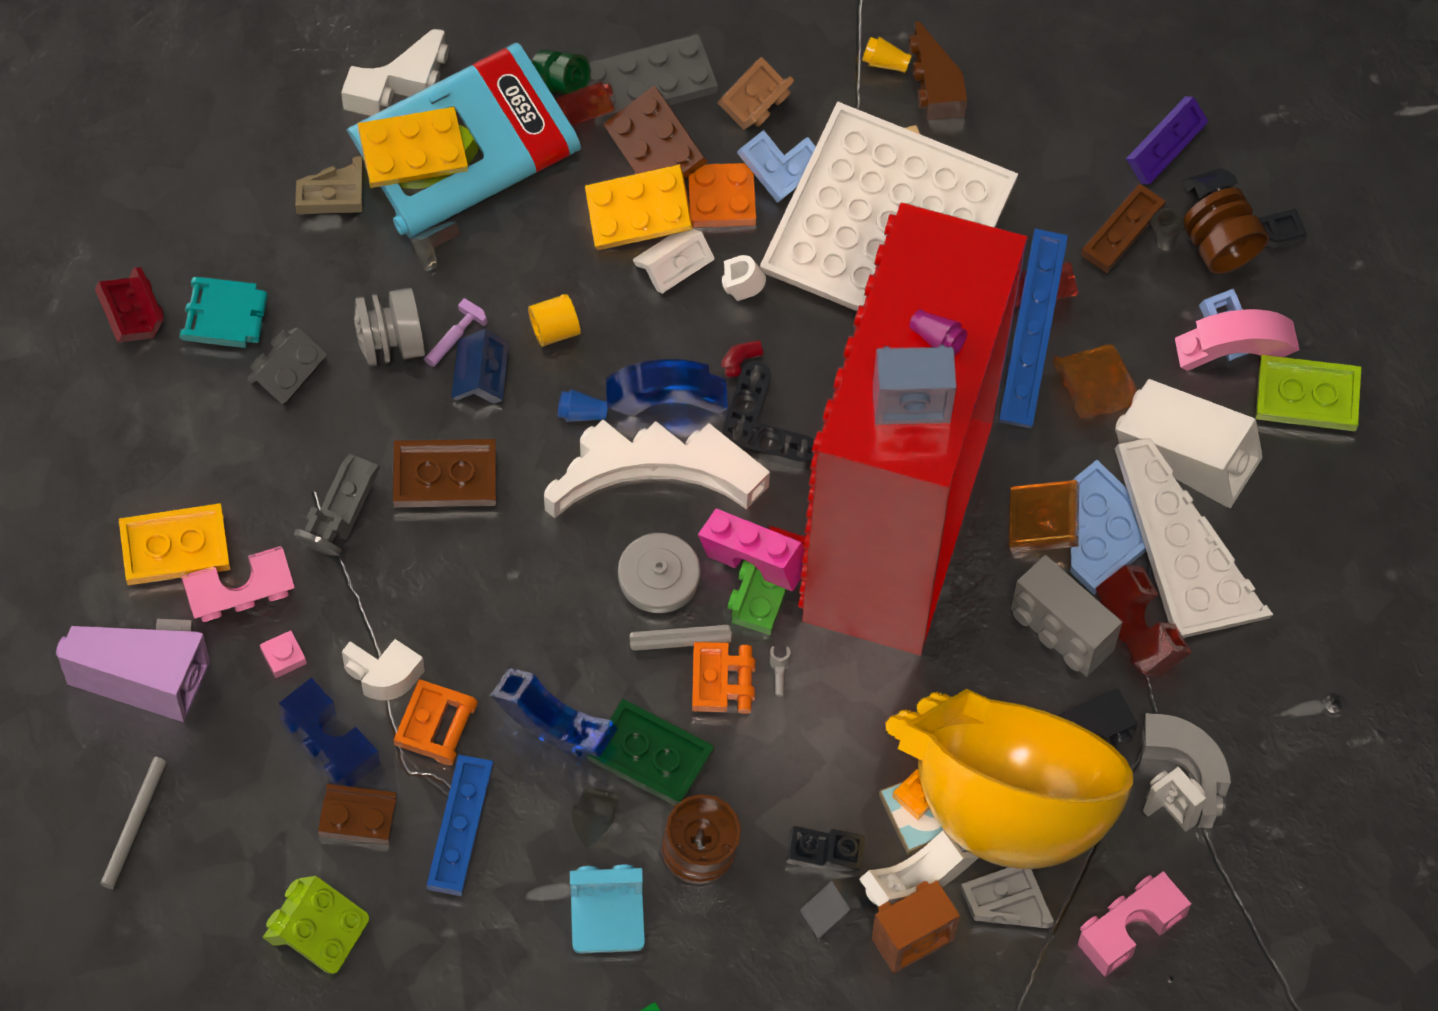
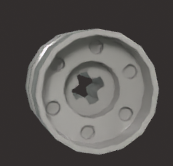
M411 287L390 291L389 307L386 308L382 307L377 294L372 295L374 310L370 311L366 309L364 297L355 298L354 323L359 348L363 352L369 367L377 366L375 351L381 349L385 364L390 363L391 347L396 346L403 360L425 356L417 307Z

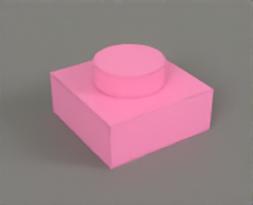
M291 630L260 644L261 652L275 678L307 664L306 658Z

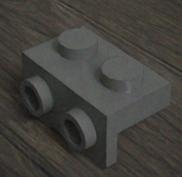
M299 327L288 332L283 329L272 340L271 344L274 348L267 356L263 353L252 363L250 368L253 372L247 378L251 383L258 381L281 404L288 401L327 355Z

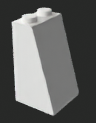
M1148 379L1142 390L1139 389L1135 393L1131 407L1125 415L1120 416L1115 428L1119 444L1150 438L1173 470L1172 475L1175 479L1229 508L1232 507L1263 458L1255 418Z

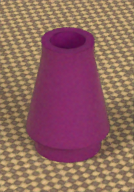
M922 309L918 310L910 321V329L917 332L933 348H938L939 345L953 347L955 356L965 344L967 331L962 328L960 322L927 313Z

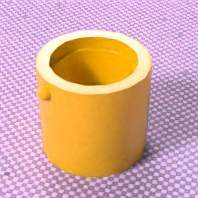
M562 294L561 296L528 307L532 328L541 347L581 334L575 308L567 294Z

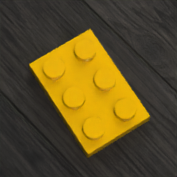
M455 107L358 123L357 129L370 188L468 171Z
M681 165L585 185L593 238L597 250L693 230Z
M221 503L119 518L125 577L128 586L181 578L183 575L212 566L216 568L217 572L231 570Z

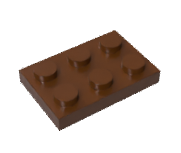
M655 85L603 124L636 174L681 165L685 179L708 162Z
M496 439L394 441V507L496 506Z

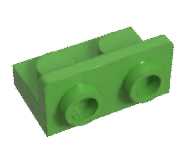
M744 560L739 573V579L743 580L739 591L733 589L728 603V609L732 610V623L771 635L787 589L765 581L761 572L753 564Z

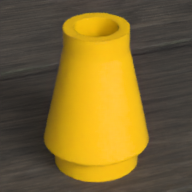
M870 37L862 61L869 63L868 67L905 73L911 55L903 52L881 37H878V39Z

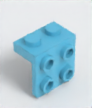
M617 865L613 869L599 870L594 866H583L578 868L577 871H570L573 950L576 953L642 950L645 945L642 868H634L632 865Z

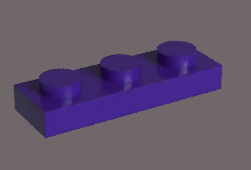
M1185 96L1126 158L1141 184H1150L1209 122L1194 97Z

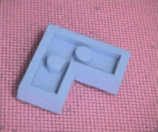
M763 130L740 148L737 154L778 203L797 188L816 146L806 137L784 155Z

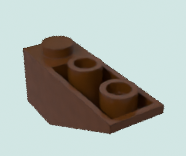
M915 22L914 35H909L908 40L910 54H916L917 62L913 63L915 82L920 81L921 89H918L919 108H925L927 121L965 117L967 94L963 72L920 22Z

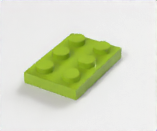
M1261 355L1255 419L1356 432L1359 418L1361 366Z

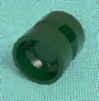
M541 50L532 59V64L551 93L579 96L584 93L589 85L591 78L590 64L586 57L581 54Z

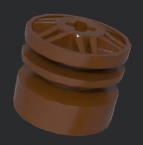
M1226 188L1210 194L1194 205L1183 218V228L1188 236H1190L1193 244L1199 247L1198 252L1210 272L1214 274L1227 273L1247 264L1264 250L1270 239L1258 217L1252 215L1253 209L1239 188Z
M704 794L687 797L675 805L667 819L661 848L664 863L672 874L684 882L699 885L715 882L725 875L734 861L739 845L741 827L738 815L725 801L716 796ZM697 840L701 841V845L705 848L703 850L698 849L697 844L694 842Z

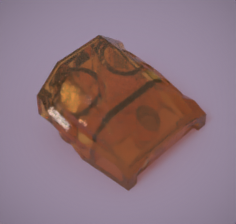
M1113 344L1103 345L1063 358L1054 357L1053 366L1057 369L1058 374L1060 373V381L1063 386L1068 388L1070 397L1074 400V409L1080 419L1093 417L1097 414H1110L1132 405L1137 389Z

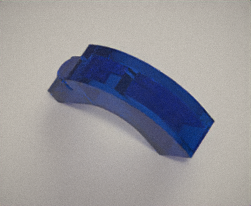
M680 359L651 360L627 366L606 377L607 408L630 416H635L653 405L668 402L687 403L718 414L728 409L726 379L710 374L709 365L701 362Z
M509 667L491 694L497 704L524 729L549 745L579 758L583 753L600 757L618 730L612 721L581 713L565 705L555 698L542 685L535 674Z

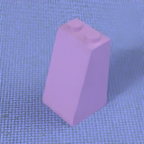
M71 626L67 637L63 636L60 639L56 650V656H58L67 685L183 723L210 664L203 634L192 631Z

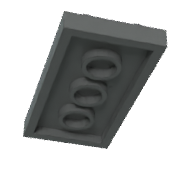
M695 34L589 62L591 78L588 87L584 91L595 125L608 121L654 85L659 89L668 104L673 105L718 93V83L700 36Z

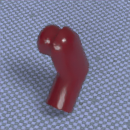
M760 340L738 344L728 350L721 360V367H724L726 377L739 376L742 370L740 364L744 360L763 356Z

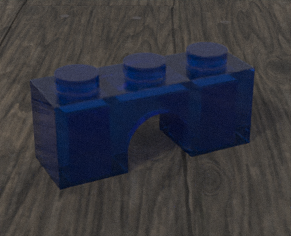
M312 677L279 702L281 712L279 720L290 734L296 732L303 740L301 742L303 749L312 759L318 757L325 764L323 770L333 783L336 784L340 781L343 786L352 787L380 765L377 749L356 726L345 735L339 737L329 736L322 731L324 725L336 716L332 699Z

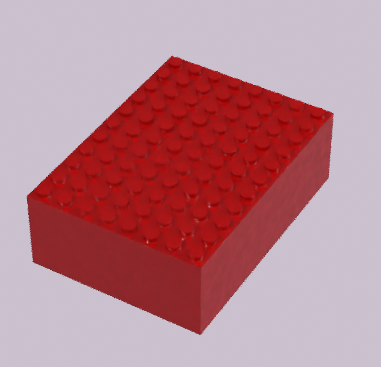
M900 202L897 214H890L884 232V235H886L884 245L880 244L874 262V265H876L874 275L870 274L864 292V296H866L863 306L859 305L854 321L856 329L853 337L849 336L844 351V358L846 359L843 368H838L835 377L833 399H828L823 414V421H825L823 429L817 432L812 448L814 455L811 463L812 474L809 482L811 488L808 496V502L810 503L806 514L808 521L805 534L807 535L803 546L805 552L802 564L804 566L801 573L802 583L799 591L801 596L798 608L803 609L802 622L921 656L993 425L1028 236ZM920 309L933 315L960 322L962 328L967 331V338L962 349L954 356L956 391L951 422L875 425L873 378L877 349H883L888 346L890 349L933 348L917 332L910 329V321L913 315Z

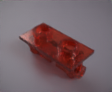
M602 81L555 98L571 125L615 110L609 97L613 95V89L610 83L604 84Z

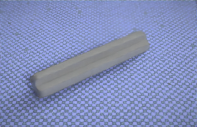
M729 625L632 632L629 635L630 648L637 651L694 646V642L730 643L732 641V631Z

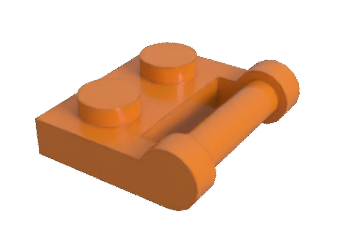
M419 679L394 737V745L434 758L444 765H453L457 756L455 752L456 746L469 715L475 712L478 701L469 695ZM448 705H452L457 710L442 746L435 744L433 741Z

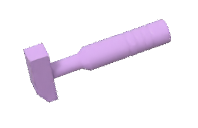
M464 298L458 304V308L466 316L458 325H454L424 358L426 363L435 367L461 338L464 329L472 320L485 326L487 318L483 309Z

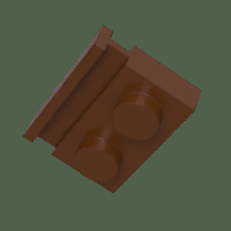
M327 784L318 828L319 836L389 845L397 792Z

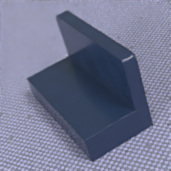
M487 329L461 338L457 345L451 397L455 400H460L475 394L492 404L503 401L509 341Z

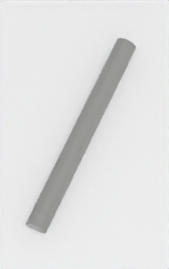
M154 757L101 880L100 884L105 888L114 889L167 764L166 760L160 757Z

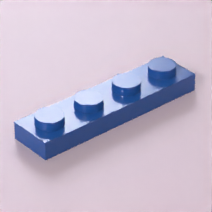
M458 755L427 881V890L463 896L494 767L493 761Z

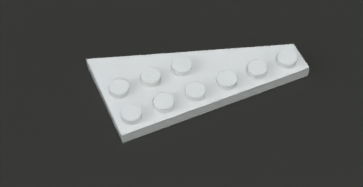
M1145 438L1118 444L1115 447V452L1174 640L1271 618L1273 613L1267 605L1264 606L1254 593L1255 588L1250 580H1245L1234 564L1235 559L1205 516L1201 517L1192 504V497L1187 490L1183 491L1172 475L1173 470L1152 440Z

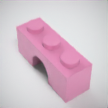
M278 546L249 555L251 575L249 580L238 588H230L223 585L214 566L181 576L194 619L201 617L202 622L221 617V610L235 607V611L238 612L256 606L254 600L268 596L269 601H275L289 596L288 590L295 587L283 548Z
M1164 871L1155 878L1151 875L1144 878L1135 887V893L1128 898L1124 895L1120 896L1108 907L1109 912L1100 919L1097 916L1092 917L1080 928L1082 932L1077 945L1104 977L1133 956L1136 943L1126 931V926L1129 923L1135 921L1145 922L1160 936L1187 916L1191 902Z

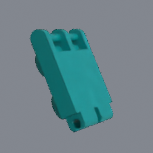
M203 277L192 278L190 285L193 287L190 303L186 304L185 312L187 313L185 328L180 331V339L246 348L247 342H259L263 323L261 317H264L268 298L266 291L258 290L257 284ZM201 289L203 290L199 304L197 303L199 290ZM194 315H197L195 329L192 330Z

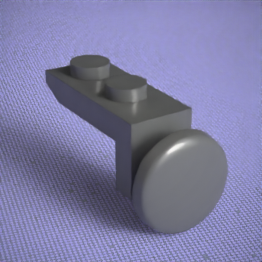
M348 454L336 474L321 509L311 507L306 518L308 523L305 530L295 529L294 537L296 540L322 554L339 556L342 549L333 544L335 536L347 541L380 466Z

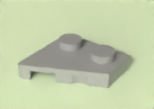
M1008 867L961 884V891L975 921L1039 928L1053 927V918L1031 869Z

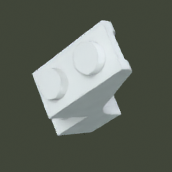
M438 29L429 31L402 55L384 67L367 69L351 66L341 91L343 109L373 116L384 110L385 107H390L393 93L410 97L439 82L440 71L438 70L441 63H446L450 49L449 45L445 43V31Z

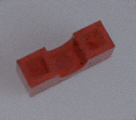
M1124 565L1095 588L1101 598L1100 603L1122 621L1119 638L1127 644L1133 655L1132 661L1143 674L1161 676L1192 653L1176 624L1158 622L1151 628L1147 626L1145 621L1146 607L1159 594L1143 567Z

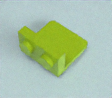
M317 876L296 879L286 890L285 897L287 899L281 909L274 911L266 923L268 930L264 934L263 939L273 946L288 944L326 973H337L367 925L369 915Z

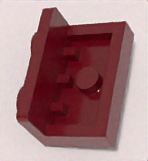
M134 267L129 278L98 281L95 291L117 342L153 339L163 323L164 314L162 307L157 304L152 293L151 282L145 277L142 268Z

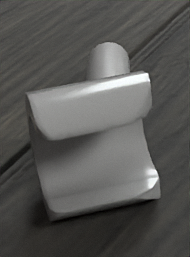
M774 646L770 650L769 663L775 670V696L777 697L784 696L785 670L790 665L791 656L788 646H786V656L783 658H778L774 655Z

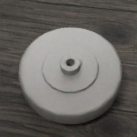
M668 533L643 535L631 542L620 557L618 581L621 591L630 603L641 610L651 613L675 611L686 605L698 590L701 572L699 558L694 549L678 536Z

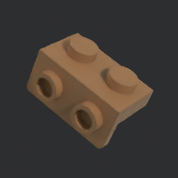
M760 57L717 103L743 130L752 124L758 127L770 116L771 113L767 109L773 103L778 106L789 96L791 92L788 87L795 80L791 76L783 79Z

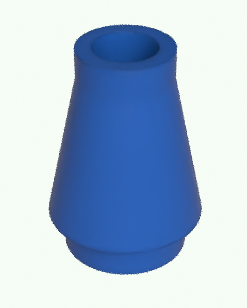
M570 389L569 392L561 391L558 418H565V422L606 420L608 401L599 400L573 389Z

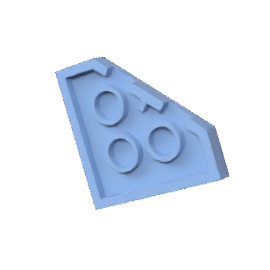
M1098 460L1094 461L1072 480L1070 573L1093 595L1146 552L1127 488Z

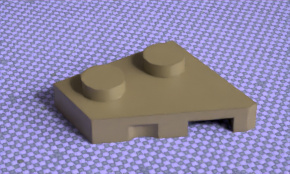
M362 156L352 158V164L336 170L334 166L322 170L317 175H309L297 180L296 214L362 212Z

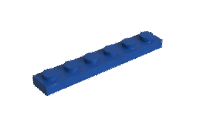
M1035 229L1033 232L998 419L1000 423L1031 429L1033 426L1068 235Z

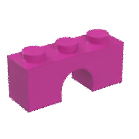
M719 509L714 510L698 534L708 558L735 569L741 560L744 559L761 572L765 581L792 592L801 580L804 566L802 560L805 550L802 543Z

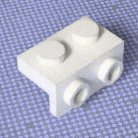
M1179 767L1169 774L1167 771L1158 774L1150 782L1151 788L1145 797L1147 800L1143 812L1148 817L1164 806L1184 831L1187 832L1198 822L1206 800L1204 790L1196 780L1189 779Z

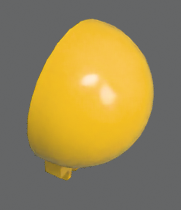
M965 689L953 697L938 691L933 692L929 697L922 698L916 704L917 713L907 709L901 710L898 715H892L885 722L888 734L900 740L898 749L918 758L921 786L936 821L950 838L966 851L996 865L1016 869H1038L1062 864L1085 853L1094 847L1118 820L1126 806L1133 786V771L1127 760L1112 745L1095 733L1049 712L1021 704L991 700L969 689Z

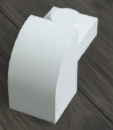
M396 639L393 640L379 659H376L352 642H349L342 651L344 669L355 679L361 680L363 695L375 700H391L402 696L412 688L425 671L423 657Z

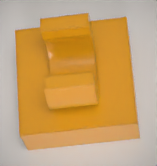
M917 769L893 792L892 798L914 818L919 820L930 808L924 795L919 770Z

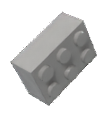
M1044 555L1016 583L1011 606L1015 619L1023 626L1031 627L1046 647L1056 649L1071 669L1080 671L1087 677L1115 650L1122 621L1048 556Z

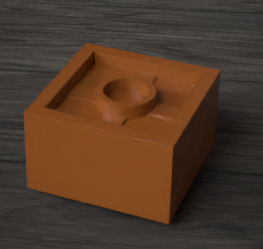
M937 880L931 884L924 881L916 886L915 893L893 905L890 902H886L878 907L871 939L893 974L954 941L960 915Z

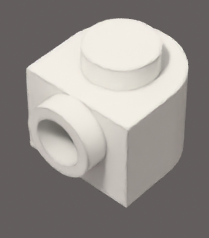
M741 255L724 261L725 275L722 276V284L726 293L731 294L737 301L758 294L765 286V273L750 256Z

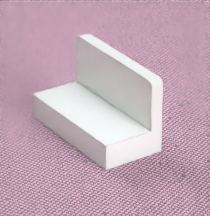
M693 229L669 235L635 257L633 261L636 266L646 269L656 291L664 293L715 258L702 231Z

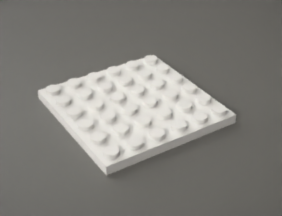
M837 102L760 264V268L769 276L857 311L859 305L863 306L866 296H864L868 277L870 274L874 275L876 265H874L878 247L880 244L884 245L886 238L884 232L890 214H897L900 202L996 227L1017 181L1018 173Z

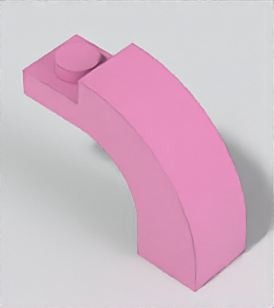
M1246 309L1215 314L1196 321V329L1175 338L1180 367L1186 371L1229 354L1252 353L1259 356L1285 357L1299 351L1294 322L1282 314L1267 310Z

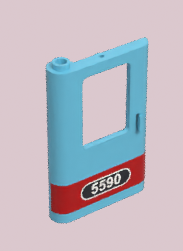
M518 43L503 48L361 121L367 122L455 107L458 115L484 155L482 160L468 166L467 172L453 174L412 196L405 195L399 184L381 186L395 209L396 217L393 218L396 229L401 235L406 234L409 238L436 226L581 149L577 134L529 57ZM357 123L347 128L346 131L364 159Z

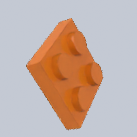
M746 163L704 164L688 176L689 207L693 228L756 226L754 173Z

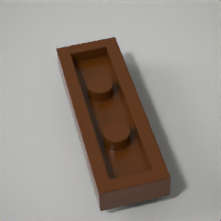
M1139 183L1083 247L1081 256L1105 273H1108L1164 209L1166 201Z

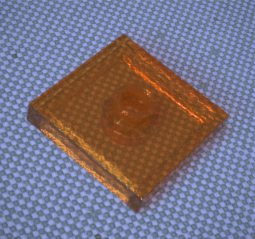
M1077 480L1011 487L1009 548L1012 553L1079 546L1080 485Z

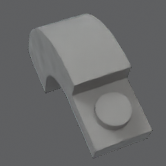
M1146 713L1142 724V759L1170 761L1187 770L1192 778L1201 785L1206 798L1198 819V828H1212L1216 816L1222 815V796H1226L1231 784L1228 764L1221 749L1205 731L1187 720L1170 715Z

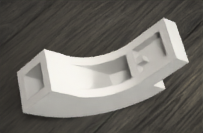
M943 830L912 857L892 867L869 870L860 878V881L865 886L866 894L873 903L881 906L886 902H890L893 905L915 893L916 886L924 881L931 884L937 880L941 887H944L965 871L978 857L958 845Z

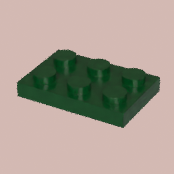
M622 698L590 750L588 761L675 806L688 796L712 756L714 746Z

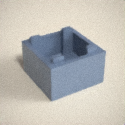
M939 345L938 348L890 349L888 346L883 349H877L873 378L875 425L950 423L956 391L953 347Z

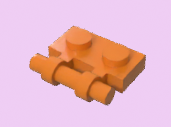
M694 642L693 712H727L728 699L738 701V713H751L752 701L755 700L752 673L756 670V660L752 657V646L741 645L739 646V656H728V643ZM728 671L738 672V685L728 684Z

